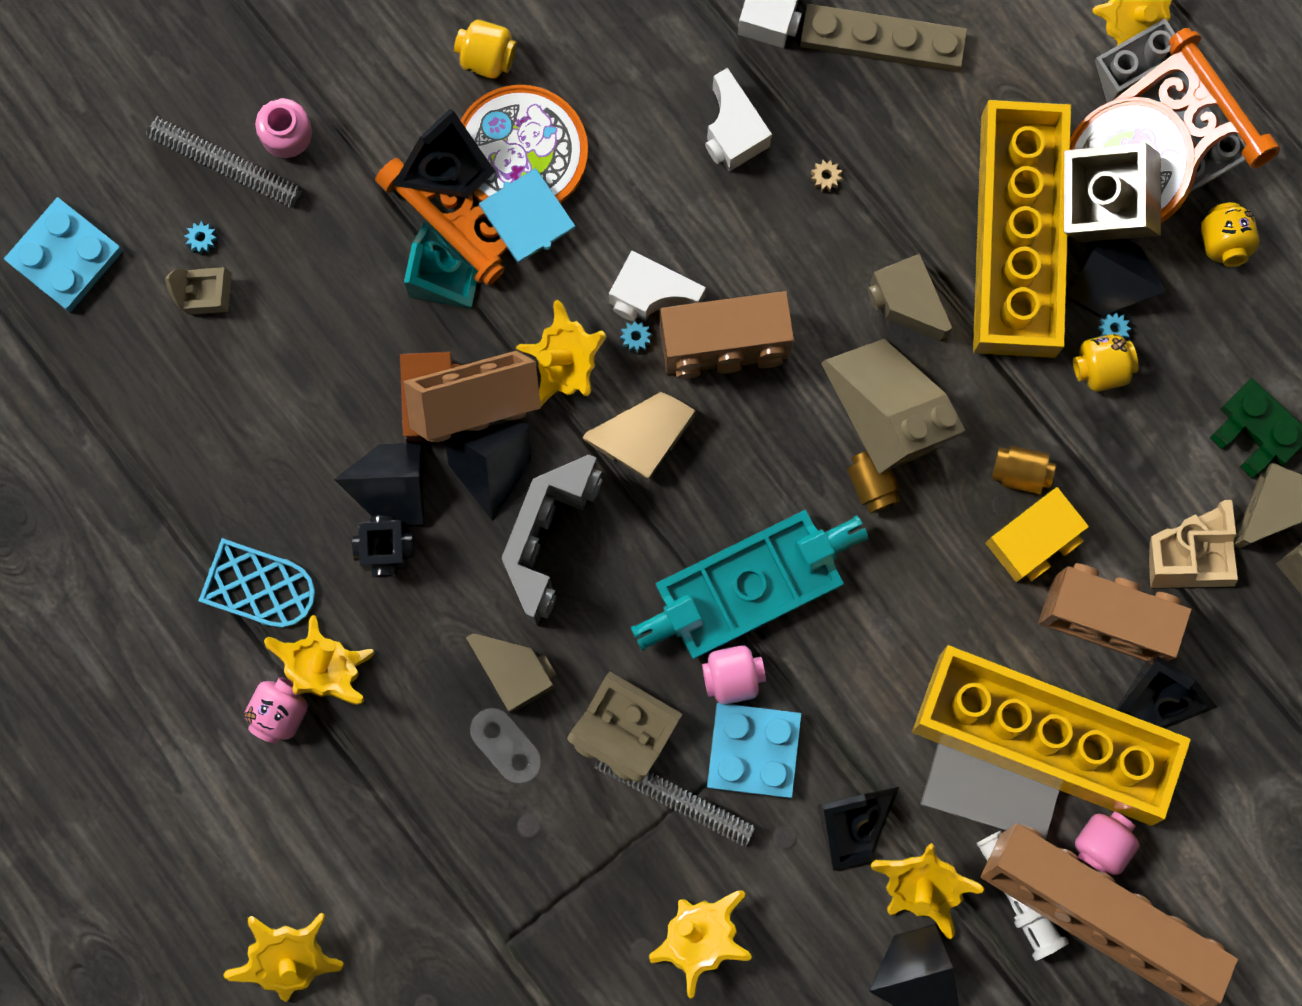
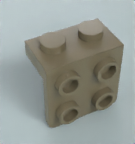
M609 671L587 711L571 730L567 739L581 755L591 759L597 758L610 766L612 771L620 778L628 781L642 782L659 757L683 714Z

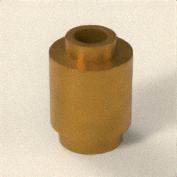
M1011 445L1009 449L999 447L992 480L1002 482L1001 486L1041 494L1043 487L1051 488L1056 464L1049 462L1050 454Z
M867 451L851 458L853 465L847 468V472L861 505L867 506L869 514L900 502L897 494L900 491V487L892 469L879 474Z

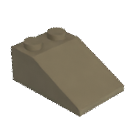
M886 339L826 359L821 363L879 474L937 451L966 431L947 394Z

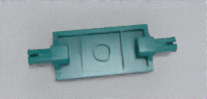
M805 509L655 583L665 604L663 607L664 612L630 627L635 639L648 632H652L637 640L641 651H645L646 648L676 634L677 637L681 636L692 660L842 587L844 583L835 567L834 560L837 559L836 554L869 540L865 528L851 535L848 534L860 528V525L863 523L856 515L852 519L826 532L822 529L818 531Z

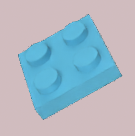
M57 197L7 254L4 260L70 313L123 250Z
M717 703L707 788L792 798L801 713Z

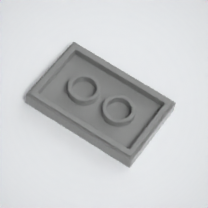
M938 743L920 805L1006 831L1016 823L1029 826L1037 830L1042 838L1046 840L1059 790Z

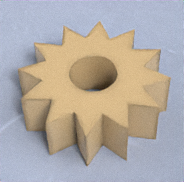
M823 159L821 165L815 163V169L810 172L813 175L810 181L816 182L815 188L821 187V192L825 188L829 192L831 187L838 188L837 183L842 182L840 177L842 170H837L838 164L832 165L831 160L826 163ZM829 173L831 178L824 179L822 174Z

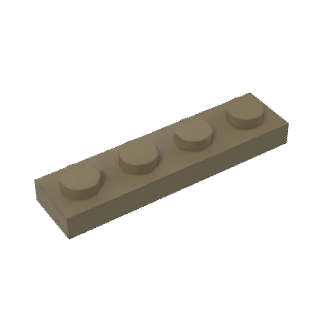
M807 3L800 47L959 72L962 65L967 28Z

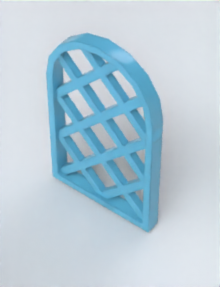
M222 538L198 601L260 622L264 626L285 628L296 625L307 617L314 606L316 592L313 580L308 573L290 560L282 559ZM229 546L248 553L234 558ZM225 549L230 561L217 567ZM256 555L275 562L262 568ZM251 557L257 571L243 577L237 564ZM284 565L293 567L300 571V573L289 577ZM233 566L238 580L224 586L219 572ZM279 566L285 580L270 586L265 573ZM260 576L266 589L252 595L246 582ZM213 577H215L220 589L207 594ZM305 577L310 591L298 596L292 582ZM241 585L247 598L233 605L227 591ZM288 585L293 599L279 605L273 591ZM223 594L228 607L210 601V599ZM269 594L274 608L260 614L255 600ZM309 597V603L304 609L301 601ZM250 603L255 616L236 609ZM297 604L301 615L294 620L287 621L282 610ZM278 613L282 623L268 621L264 618Z

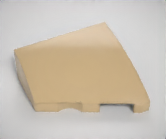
M660 392L589 430L582 439L613 461L616 459L648 481L695 417V410L676 398Z
M1224 500L1219 503L1218 508L1199 517L1195 514L1185 519L1181 526L1174 529L1167 528L1151 536L1149 550L1151 588L1229 587L1236 585L1238 577L1233 543L1236 529L1232 500Z

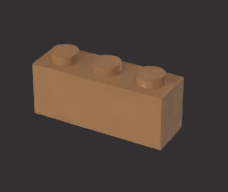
M517 350L403 381L410 429L431 442L447 440L451 437V434L463 430H483L489 426V423L498 420L521 419L526 416V412L541 408L536 361Z

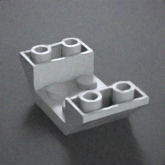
M1166 18L1095 59L1107 103L1116 99L1172 56L1169 52L1171 48L1169 40L1175 32ZM1174 72L1164 77L1140 97L1161 103L1158 94L1160 85L1166 79L1176 77L1185 83L1186 92L1180 93L1177 88H1173L1170 95L1173 100L1182 99L1187 94L1189 88L1188 77L1183 72ZM1209 107L1201 110L1196 116L1195 126L1202 129L1208 125V123L1201 121L1200 117L1204 112H1211ZM1186 110L1176 112L1184 120ZM1238 134L1222 139L1206 153L1197 168L1196 178L1190 193L1246 161L1241 154L1246 145ZM1194 137L1196 146L1202 139Z
M586 455L533 478L501 558L530 624L538 626L541 617L548 619L557 595H554L555 590L552 589L549 576L525 567L532 568L541 547V544H538L539 538H537L541 527L548 529L556 506L553 505L554 500L581 510L584 509L587 500L594 503L602 484V479L600 478L602 472L598 471L597 457Z

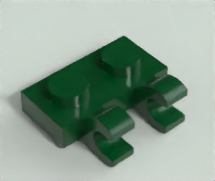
M1251 377L1219 409L1228 419L1209 437L1222 449L1242 430L1258 446L1240 466L1248 476L1253 478L1271 460L1282 466L1302 446V424Z

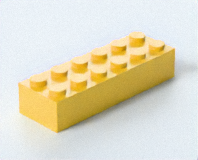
M988 100L982 113L973 353L1056 358L1064 348L1067 235L1064 233V151L1070 150L1071 105Z
M949 645L939 655L912 730L913 734L1150 826L1159 823L1166 817L1191 740L1180 734Z

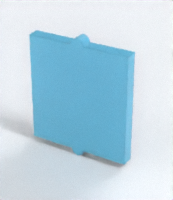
M536 168L512 183L505 182L501 190L479 203V207L518 264L541 249L549 250L552 242L575 229L574 223Z

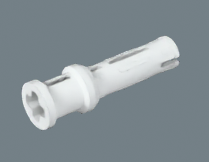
M1001 830L976 843L987 861L1000 834H1002ZM1006 894L1016 913L1014 924L1017 928H1022L1034 949L1032 956L1035 961L1069 944L1066 937L1060 936L1052 921Z

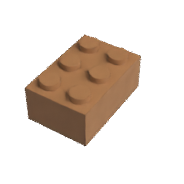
M787 291L660 308V333L666 375L676 374L677 379H690L700 376V371L717 369V373L727 374L742 370L741 365L758 363L759 368H772L782 365L783 359H789L794 337Z
M1078 563L1074 565V568L1068 566L1053 577L1038 622L1039 625L1145 662L1157 656L1167 662L1177 657L1192 610L1180 605V598L1164 592H1156L1155 596L1139 591L1140 585L1136 582L1124 578H1115V581L1112 582L1098 577L1099 570Z

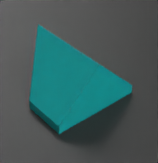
M425 220L412 242L404 285L410 298L471 308L477 283L475 276L478 270L471 266Z

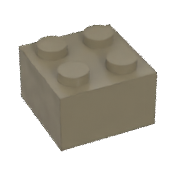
M1146 142L1064 151V233L1080 243L1161 236V153Z

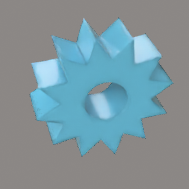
M201 221L198 226L193 223V229L187 228L189 234L184 235L188 240L185 244L187 247H191L192 252L198 250L201 255L204 250L209 253V247L215 248L213 242L218 241L217 237L214 236L217 232L215 229H211L210 223L204 226ZM199 235H205L203 241H197Z
M1115 312L1113 317L1107 314L1105 316L1106 319L1099 321L1102 325L1097 328V330L1102 332L1099 337L1114 334L1115 332L1111 331L1110 326L1115 325L1118 328V332L1115 334L1121 335L1124 339L1129 338L1127 332L1132 328L1126 326L1130 320H1124V315L1118 317Z
M634 321L633 325L626 322L627 329H621L624 335L620 336V340L624 341L623 347L629 346V352L635 349L637 354L640 348L646 351L645 345H651L649 338L652 337V334L648 333L649 326L643 327V321L640 324ZM634 333H638L641 338L635 341L631 336Z

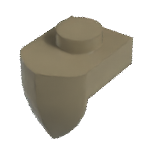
M225 267L196 270L181 268L171 271L166 276L165 282L172 301L188 315L228 312L232 273Z

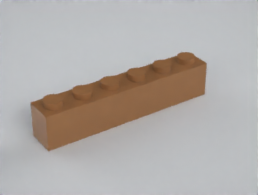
M1016 823L1000 834L980 878L1188 1006H1216L1222 1002L1238 958L1225 951L1222 944L1213 939L1200 936L1189 929L1187 923L1180 918L1168 916L1153 907L1150 900L1146 897L1131 893L1122 888L1107 873L1095 871L1083 864L1073 852L1057 848L1044 840L1041 834L1034 828Z

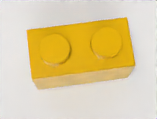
M1056 487L993 535L985 544L1015 582H1018L1024 576H1027L1032 582L1051 567L1046 559L1059 550L1065 556L1084 542L1079 534L1089 526L1059 488Z

